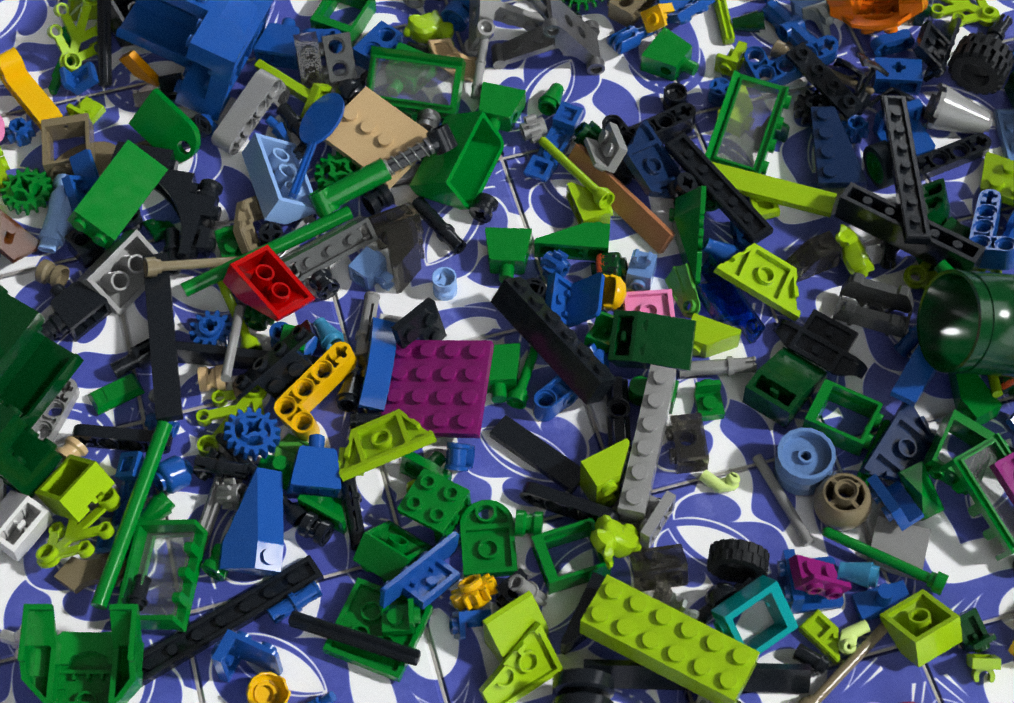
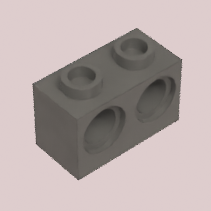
M350 32L322 36V42H319L318 45L320 56H325L326 65L322 66L324 79H329L330 84L340 83L345 79L356 80L357 72ZM331 42H340L342 50L339 53H332L329 50ZM336 64L345 66L346 73L343 76H336L333 73L332 69Z

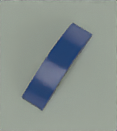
M562 101L553 117V125L546 138L565 155L574 137V131L580 123L584 108ZM541 146L537 154L532 155L523 175L546 183L560 163Z
M375 317L371 320L366 369L358 407L377 412H383L385 409L396 351V340L391 329L395 322Z
M140 451L122 452L120 455L115 478L122 481L119 491L121 504L114 511L111 520L115 533L106 540H102L98 536L95 554H109L144 460L143 453Z

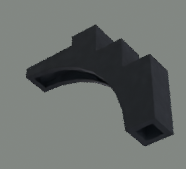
M117 142L111 161L126 142ZM135 144L168 169L154 190L166 199L180 219L181 242L178 251L180 260L197 259L196 244L201 228L206 227L213 230L216 221H219L221 218V207H218L217 197L196 194L199 191V183L196 182L195 173L178 171V160H175L173 150Z

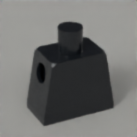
M73 282L67 288L58 283L50 290V295L54 297L50 302L51 308L65 323L69 331L68 334L75 342L112 313L109 303L104 296L80 282Z

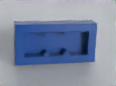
M902 580L891 584L883 583L879 587L854 593L850 599L859 621L863 619L870 621L880 618L879 614L910 597V594Z

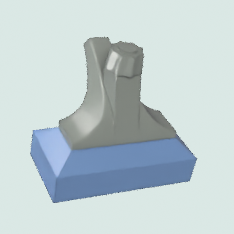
M790 0L792 15L798 14L804 21H814L820 29L822 36L831 35L829 26L833 24L834 19L830 16L829 5L826 0Z

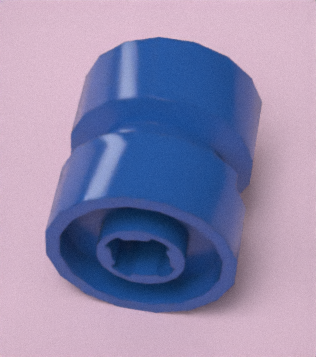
M451 0L441 12L443 22H451L455 31H464L469 25L470 0Z

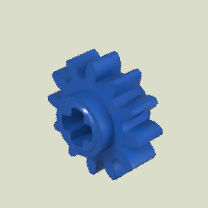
M206 310L205 317L196 315L197 323L191 322L189 324L191 328L189 336L193 343L227 346L226 340L229 339L232 325L227 314L221 317L219 310H216L214 315H211Z

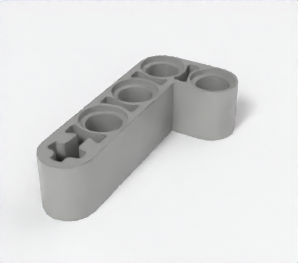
M259 69L214 131L211 138L212 144L230 155L238 153L271 104L279 107L287 103L290 91L284 82L269 72Z

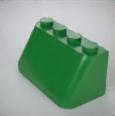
M483 111L446 115L442 124L448 123L458 146L442 155L431 154L430 157L425 156L409 185L417 196L460 210H469L472 204H475L476 196L478 193H482L504 148L501 134Z

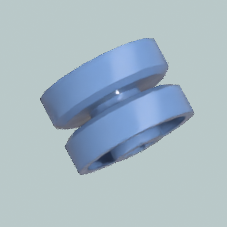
M797 428L785 434L779 442L773 464L774 476L781 487L797 496L814 495L819 483L827 476L832 475L836 461V449L832 441L823 432L813 428Z

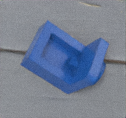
M90 61L73 72H70L65 67L59 69L62 86L77 96L99 83L96 67Z

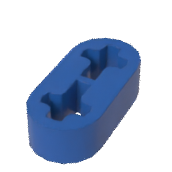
M902 29L895 33H886L875 37L871 41L870 47L876 57H883L908 50L915 43V39L908 29Z

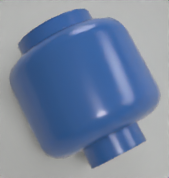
M176 455L165 459L159 463L153 479L155 487L159 491L173 494L189 486L192 480L191 474H193L192 465L188 460H183Z

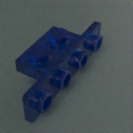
M711 254L701 267V273L708 283L697 285L698 297L713 320L730 326H738L748 342L755 343L765 330V325L740 289L713 272L721 262L715 254Z

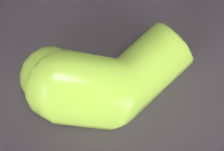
M706 469L701 474L699 480L715 492L723 493L735 491L739 487L740 476L735 472H730L726 477L718 478Z
M865 619L841 630L838 641V648L841 653L850 655L855 652L858 637L870 632V627Z

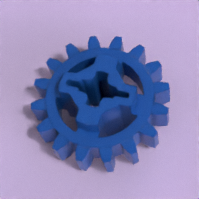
M247 407L246 413L238 409L236 416L230 414L228 422H225L223 440L227 441L226 448H234V456L239 453L243 454V460H246L248 456H252L253 461H257L259 455L266 459L268 452L274 454L276 446H279L281 428L276 427L277 419L270 420L271 413L269 412L265 415L261 414V408H258L256 412H252V409Z

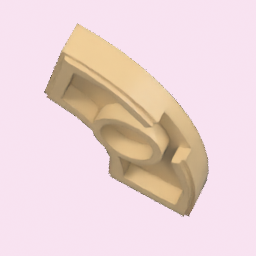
M451 38L428 40L427 44L430 54L463 58L466 62L464 81L473 82L476 67L475 60H477V57L466 56L460 53L454 47ZM440 67L446 73L455 77L456 69Z

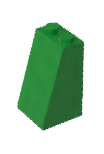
M127 140L67 221L76 230L92 238L95 244L108 250L168 169L130 140Z

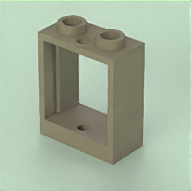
M88 113L41 120L42 165L47 176L51 179L62 173L74 175L69 158L54 160L53 141L85 136L86 149L91 150L95 162L94 127Z

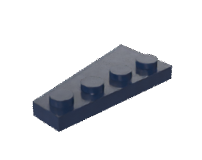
M835 106L811 107L810 120L818 189L847 188L851 182L867 188V179Z

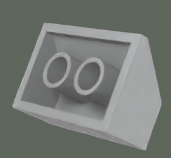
M138 229L125 231L76 282H80L104 296L109 303L111 312L120 316L145 291L142 256L158 254V252Z

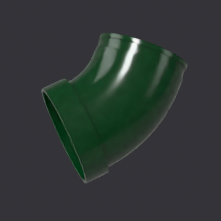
M948 269L937 274L929 282L918 308L917 337L921 352L932 368L943 373L1014 377V274Z

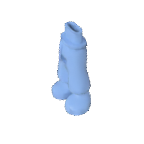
M58 174L53 180V185L56 189L50 195L48 211L38 237L40 240L38 249L40 251L55 254L58 247L63 246L64 236L68 235L73 227L67 221L72 214V209L68 197L64 193V185L61 178L68 174Z

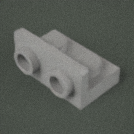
M609 122L606 128L600 132L598 141L586 137L584 140L593 166L602 172L606 170L615 173L628 151L618 125Z

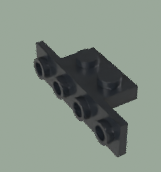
M960 17L943 26L941 31L930 20L922 24L913 51L917 58L922 59L928 66L923 78L925 82L932 78H939L945 72L947 61L951 56L950 52L955 45L956 35L960 31L959 27L962 21Z
M801 42L786 53V58L835 106L836 110L845 119L851 118L865 108V105L804 42Z
M308 320L295 326L286 338L277 342L265 356L257 359L253 366L244 374L237 376L232 383V388L238 401L257 385L276 399L312 366L311 360L299 351L303 345L315 336L313 327Z

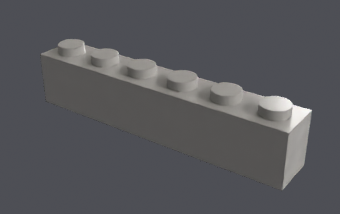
M650 365L618 505L619 520L641 524L643 519L646 518L676 384V369Z

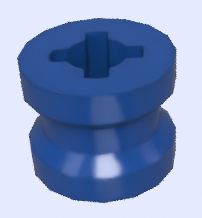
M715 78L709 84L708 102L715 107H721L730 83L726 78Z

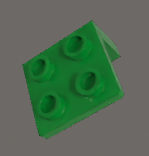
M424 468L397 507V511L434 531L435 543H438L442 537H447L458 527L463 512L471 505L470 490Z

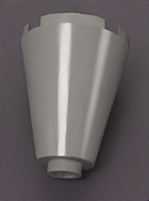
M939 83L936 86L940 90L937 95L932 93L923 117V119L927 120V123H923L924 128L968 134L984 133L990 130L993 119L990 118V112L946 84Z

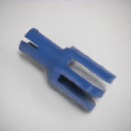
M644 24L637 27L630 25L609 35L606 38V42L615 52L622 55L640 46L643 39L654 35L656 31L647 33Z

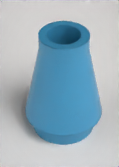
M320 317L313 322L312 326L316 331L323 350L327 351L337 342H344L343 333L327 322L325 318Z
M841 561L838 577L867 589L869 587L876 588L880 566L874 565V562Z

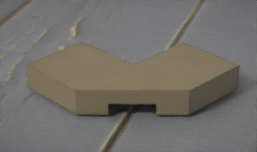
M256 195L236 203L233 233L242 254L261 246L253 226L254 222L264 218Z

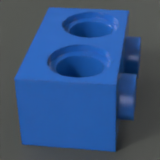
M381 20L352 48L355 64L364 70H369L371 46L395 49L399 42L403 43L402 32ZM379 59L377 74L386 68L389 60Z

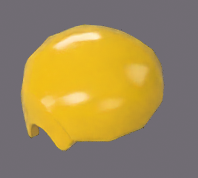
M603 274L605 281L601 310L610 312L617 310L623 304L627 295L626 284L619 276Z
M260 672L250 679L246 688L248 703H287L291 695V690L288 689L285 678L273 672Z

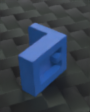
M491 609L452 611V618L449 619V630L451 634H454V639H466L465 623H467V627H482L483 620L491 615Z

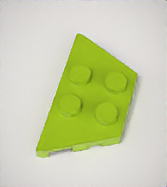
M987 152L985 154L980 192L986 189L997 190L1001 193V202L1014 207V161Z
M756 243L748 246L744 251L735 254L728 261L719 264L713 272L791 320L796 321L800 317L801 313L800 310H797L796 301L799 297V290L796 284L798 279L797 268Z
M397 409L351 429L348 438L349 444L345 448L343 455L346 461L344 468L339 470V475L344 482L437 442V439L431 430H425L418 421L408 418L406 413Z

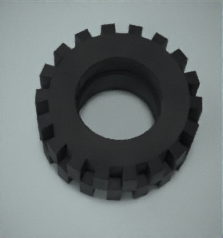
M980 32L978 34L970 33L959 41L948 62V72L952 74L950 76L952 80L956 81L958 86H962L968 92L972 91L974 94L982 93L983 95L993 94L1002 88L1013 67V53L1008 50L1007 44H1003L1001 39H996L993 35H984V33Z

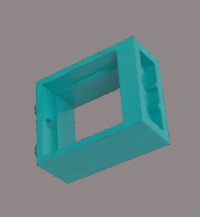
M765 575L760 576L711 610L715 619L713 621L715 629L744 644L733 618L763 599L774 623L745 643V645L759 651L760 654L799 627L778 581Z

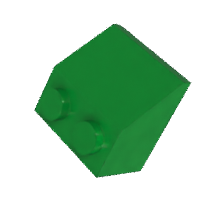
M389 520L364 532L353 561L360 564L363 570L373 572L386 582L394 579L405 566L413 564L424 551L431 550L433 546Z

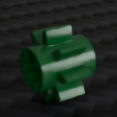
M593 120L589 124L584 121L574 131V136L576 137L574 142L582 144L586 148L585 138L589 137L598 141L602 129Z
M246 305L244 312L245 322L248 323L251 329L264 331L268 325L272 326L275 320Z

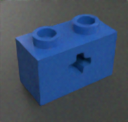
M874 58V61L889 73V76L886 77L879 71H875L871 78L872 87L875 90L874 94H882L890 87H895L909 95L919 96L923 82L922 59Z

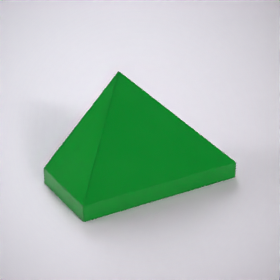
M922 461L898 472L906 491L924 514V518L920 521H924L945 510Z
M299 495L297 498L298 503L308 512L312 511L318 514L320 519H327L335 523V530L345 535L347 527L340 498Z

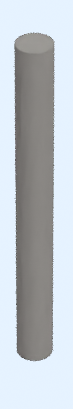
M242 305L235 306L220 377L223 382H229L232 376L245 307Z
M757 454L752 460L804 546L811 545L814 542L812 536L762 454Z

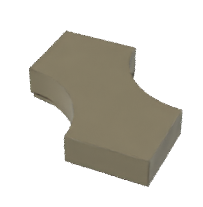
M109 554L93 560H80L71 556L54 575V578L70 591L78 594L84 588L98 584ZM126 560L123 562L115 587L124 577Z

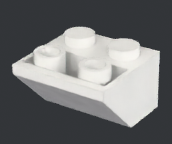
M10 490L0 502V550L19 563L53 522L50 511L28 495Z

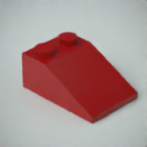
M268 244L231 263L223 279V283L238 300L276 322L315 300L311 292Z

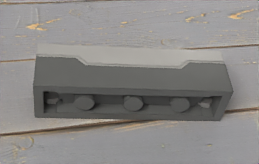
M357 216L280 259L300 281H303L315 272L325 269L378 240V237L369 218Z

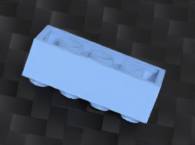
M255 133L242 151V156L264 220L286 225L316 214L308 198V195L313 190L307 174L304 177L297 198L293 199L288 196L301 163V158L297 159L296 154L293 153L296 144Z

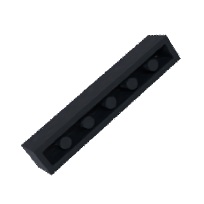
M852 182L839 197L834 217L935 267L944 259L956 270L977 271L986 247L928 220L932 237L930 245L905 244L898 204Z
M521 277L504 279L492 298L491 303L585 405L601 402L616 381L610 369L598 360L593 351L581 342L577 334L565 325L561 317L548 307L545 300L532 290L525 279Z

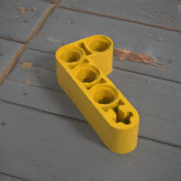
M12 47L1 53L0 79L37 127L41 130V120L63 117L57 106L27 72L18 51Z
M340 341L332 345L274 404V411L281 422L293 434L305 442H309L310 435L320 434L319 425L310 412L357 365V357L348 343ZM330 372L327 377L320 378L322 374ZM311 390L310 394L302 396L305 391ZM293 408L289 414H284L287 409ZM305 424H310L309 428L301 430Z

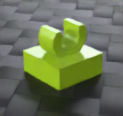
M967 653L966 665L973 669L971 672L973 681L979 682V674L982 671H987V680L990 683H994L995 672L993 670H1001V658L995 654Z

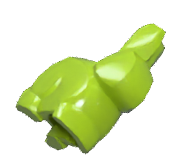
M433 10L423 15L413 14L409 16L408 25L403 30V35L410 37L417 43L427 44L428 40L452 38L455 30L451 22H443L438 11Z
M841 224L840 231L835 235V240L842 249L843 262L851 275L861 273L866 278L870 271H874V264L858 235L850 227Z
M603 515L597 519L595 523L596 530L592 531L590 535L591 543L602 554L608 569H611L614 565L613 556L615 558L627 557L632 552H638L642 548L638 539L639 532L636 527L628 523L621 524L608 515Z

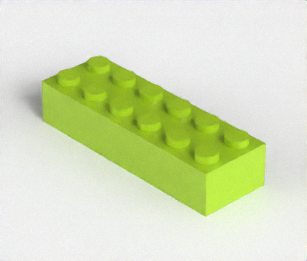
M608 574L580 620L581 634L713 703H737L757 665L760 655L759 651Z

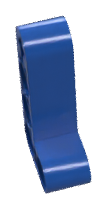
M832 35L822 36L806 44L826 66L833 63L837 58L839 43ZM751 46L745 51L744 69L750 77L757 79L768 77L770 80L767 82L781 86L804 77L786 58V54L770 61L765 51L759 46ZM751 59H758L759 61H758V62H751L750 60H751ZM788 67L791 70L783 71L781 68Z
M986 189L979 193L969 239L986 247L979 268L1010 270L1014 268V238L997 236L1001 216V193L994 189Z

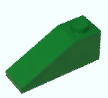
M584 222L536 238L534 241V257H543L548 251L553 252L560 249L569 255L567 259L595 261L598 254L608 253L610 224Z
M948 373L955 410L980 425L997 417L1002 404L997 398L992 396L991 390L979 375Z

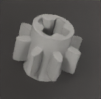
M536 114L523 117L524 123L519 124L524 141L530 139V142L533 144L537 143L539 138L543 137L542 135L548 133L543 117L537 118Z
M224 478V485L218 486L216 490V499L222 505V509L238 510L247 486L243 484L242 479Z

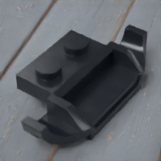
M816 309L812 311L803 327L790 320L780 319L773 330L788 350L826 369L832 375L843 377L856 376L862 380L868 370L863 361L849 353L859 333Z

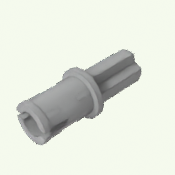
M515 574L509 579L508 587L513 592L519 594V597L530 591L538 607L546 606L548 596L539 589L535 582L527 581L520 574Z

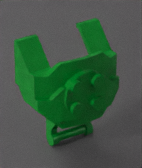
M24 604L18 651L21 680L43 703H128L142 687L144 642L141 635L138 604H109L112 632L63 631L58 635L53 604Z

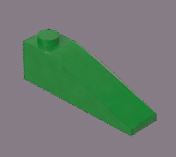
M700 186L675 198L674 208H669L668 221L673 223L674 238L682 262L690 266L698 295L701 280V250L704 235L706 186Z

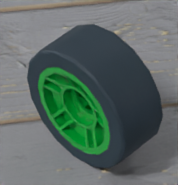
M883 140L865 147L863 151L864 167L874 185L880 189L894 185L887 141Z

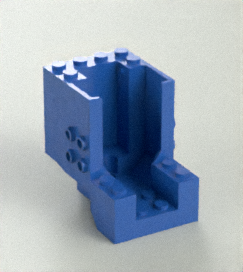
M136 0L124 22L118 27L116 36L185 67L184 79H179L174 88V92L177 93L175 103L199 114H209L213 120L218 122L230 100L229 93L265 29L273 0Z

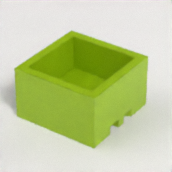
M70 454L34 493L54 514L80 522L90 511L88 505L90 503L96 504L99 501L96 496L98 494L100 496L105 495L115 482L96 461Z

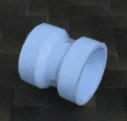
M449 267L437 268L432 274L433 294L439 300L449 301L457 294L456 273Z

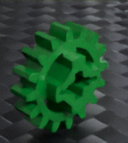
M337 151L334 156L331 153H327L328 159L320 158V165H315L316 172L314 175L317 187L319 189L330 185L353 173V170L357 171L360 168L353 164L350 158L344 157Z
M26 167L25 172L22 173L17 169V175L9 174V181L2 182L4 188L0 189L3 203L7 205L10 212L15 209L17 215L25 211L28 216L31 210L39 213V207L47 208L46 201H49L50 195L54 191L51 178L47 176L45 171L40 173L38 168L31 172L29 167Z

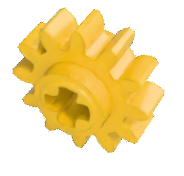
M489 573L482 577L480 574H473L465 577L457 584L458 589L451 591L450 599L454 608H458L459 611L464 610L466 607L468 611L479 609L492 600L491 595L498 593L496 589L498 584L494 576H490Z

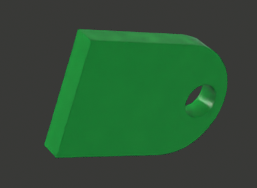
M158 88L152 90L128 124L153 147L171 149L174 152L175 160H178V162L187 161L199 151L201 144L200 132L196 124ZM182 141H186L190 145L189 152L183 149Z
M481 500L471 504L463 512L460 520L464 578L473 574H480L482 577L487 573L494 577L511 576L518 570L514 522L511 512L503 504L493 500ZM488 509L493 512V516L489 519H483L479 516V513L482 510Z

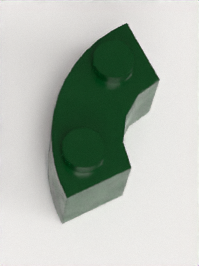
M944 178L923 184L922 189L928 220L943 226L949 216L950 204Z

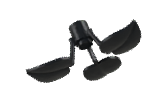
M858 51L856 56L859 58L862 67H871L868 76L845 59L837 57L833 66L853 70L859 78L853 94L865 105V108L856 115H862L867 106L872 108L875 103L881 100L882 95L891 93L898 96H906L908 101L916 99L904 91L890 87L870 101L872 96L865 89L875 71H879L886 77L889 76V73L881 65ZM924 107L921 112L922 117L925 115Z

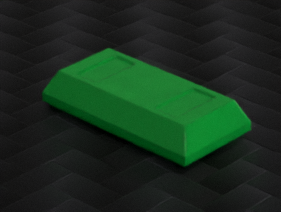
M131 373L91 392L87 396L96 413L101 415L145 392L136 375Z

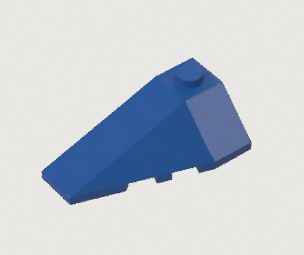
M257 467L243 494L241 504L232 518L233 521L228 532L224 535L221 542L218 569L272 577L281 573L284 548L283 472Z

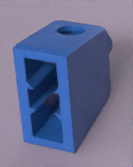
M285 17L281 24L269 23L254 46L256 62L260 59L274 67L299 70L301 32L300 28L295 26L296 22L292 18Z
M312 434L309 436V446H299L287 488L288 494L338 497L341 491V479L337 450L324 448L325 436Z

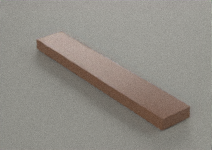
M576 144L568 159L599 187H607L614 193L615 199L611 204L612 209L658 254L664 253L675 233L611 172L597 170L591 162L587 149L582 144Z

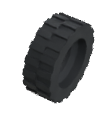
M729 538L716 540L713 544L711 543L709 548L707 570L713 576L728 582H738L741 584L745 576L750 577L754 581L762 575L767 576L770 553L763 546L743 539Z

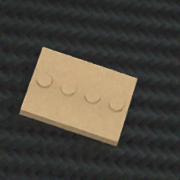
M365 87L345 106L339 125L324 142L344 157L350 158L357 167L362 168L379 158L388 160L390 155L394 157L398 154V151L403 152L407 150V147L415 146L416 142H422L423 138L427 137L426 133L428 130L371 89ZM408 165L404 167V170L396 171L395 175L392 174V179L384 184L390 189L412 166Z

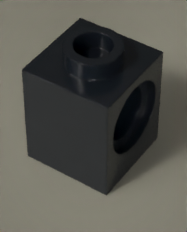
M73 229L68 235L64 236L69 251L85 269L91 266L104 253L103 247L98 246L93 242L92 238L76 229Z

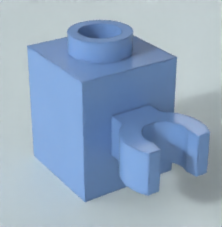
M366 246L348 265L350 280L367 291H370L377 283L386 291H389L395 285L391 281L394 276L387 271L386 258L378 250L374 251Z
M639 249L633 250L626 275L627 288L635 291L651 290L658 255L650 251L647 253L639 251Z

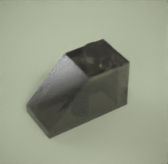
M829 230L808 239L785 262L797 268L798 279L796 283L838 266L842 248Z

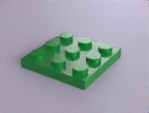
M358 577L335 623L416 648L433 612V606L428 605L423 610L420 608L421 624H416V634L383 636L381 606L379 605L380 589L382 586ZM401 595L390 605L408 604V598ZM328 638L322 648L323 652L399 683L408 666L407 663Z

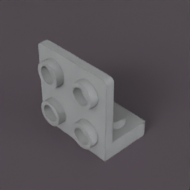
M669 491L665 492L662 499L651 495L646 518L643 519L641 524L622 520L618 522L621 524H632L639 532L638 539L642 548L649 551L674 511L676 495ZM620 496L612 507L617 512Z

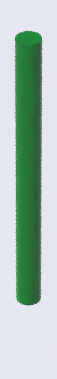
M348 206L340 208L181 283L182 290L186 297H189L222 281L231 263L268 244L278 255L352 220V212Z
M160 420L156 424L90 603L94 608L100 610L107 609L173 427L166 421Z

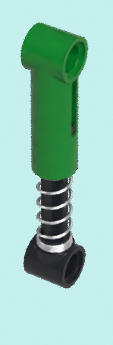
M448 123L426 133L427 137L423 138L422 142H416L415 146L407 147V150L403 152L398 151V154L394 157L390 155L388 160L379 158L342 179L310 193L308 198L318 217L326 216L345 203L390 181L392 174L395 175V172L400 169L404 170V167L408 165L412 166L413 162L421 161V158L425 156L430 157L431 154L442 155L457 147L458 143Z

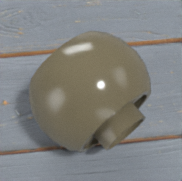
M845 472L834 473L822 480L815 489L813 507L820 521L826 526L837 531L852 530L862 525L870 515L872 495L866 483L858 476ZM840 494H846L850 498H844L840 496Z

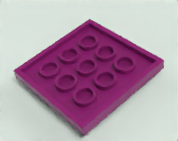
M415 340L404 349L396 343L390 387L385 409L381 412V416L400 409L407 414L408 418L418 421L422 428L427 431L431 430L437 438H480L494 350L492 340Z

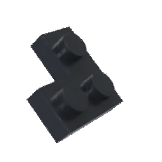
M429 297L391 327L397 345L403 349L418 337L420 340H443L447 336L436 303Z

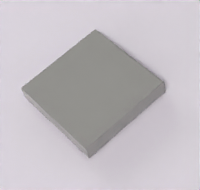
M877 516L870 546L923 570L931 529L911 525L904 531H901L894 520L889 522L887 518ZM870 557L867 558V562H874V565L880 566V571L920 581Z

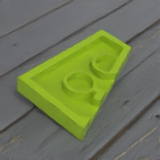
M536 621L478 689L485 703H515L553 678L557 672L564 670L539 622Z

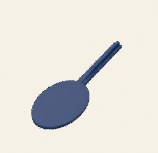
M328 93L316 100L307 110L301 121L299 136L307 147L288 194L293 199H296L316 145L334 132L343 117L345 104L343 98L338 93Z

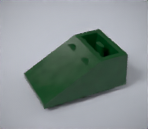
M614 310L608 360L615 366L622 368L650 369L652 364L673 368L677 371H691L697 321L641 311Z
M783 347L762 365L747 383L742 402L784 428H787L827 375V372Z

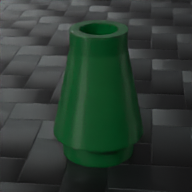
M756 10L732 18L733 31L760 33V30H765L764 11L758 12Z

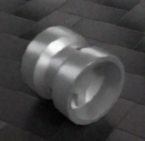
M423 109L417 117V123L428 131L439 126L441 122L440 114L434 109Z

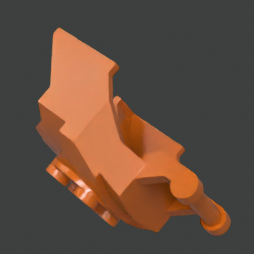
M826 0L829 5L830 16L843 21L851 28L861 29L862 34H872L875 31L895 33L898 31V26L922 13L928 6V0Z

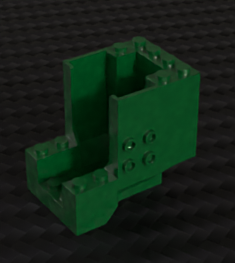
M0 285V478L4 484L18 493L32 498L35 495L34 492L46 481L63 457L56 451L58 447L47 438H44L43 441L38 439L39 434L31 428L84 360L78 354L70 352L45 337L41 332L43 330L41 326L45 318L38 311L10 296L8 291Z

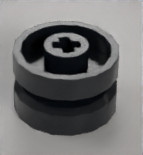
M573 668L557 672L553 676L552 694L556 698L552 700V703H614L611 700L614 697V677L602 670L591 668Z

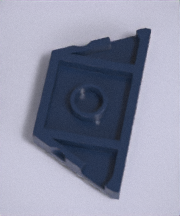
M644 120L628 143V151L623 160L646 196L672 199L669 196L667 187L681 171L648 121Z
M902 402L859 472L870 476L876 474L878 478L902 483L898 472L920 461L923 462L935 437V434L929 429V424L924 415L920 417L915 407Z

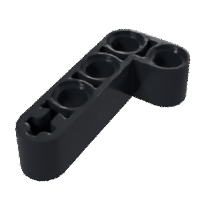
M680 103L646 120L662 144L665 145V143L681 133L688 134L693 131L696 109L690 103ZM607 115L602 120V130L606 128L609 122L617 124L627 147L643 121L628 127L619 116Z

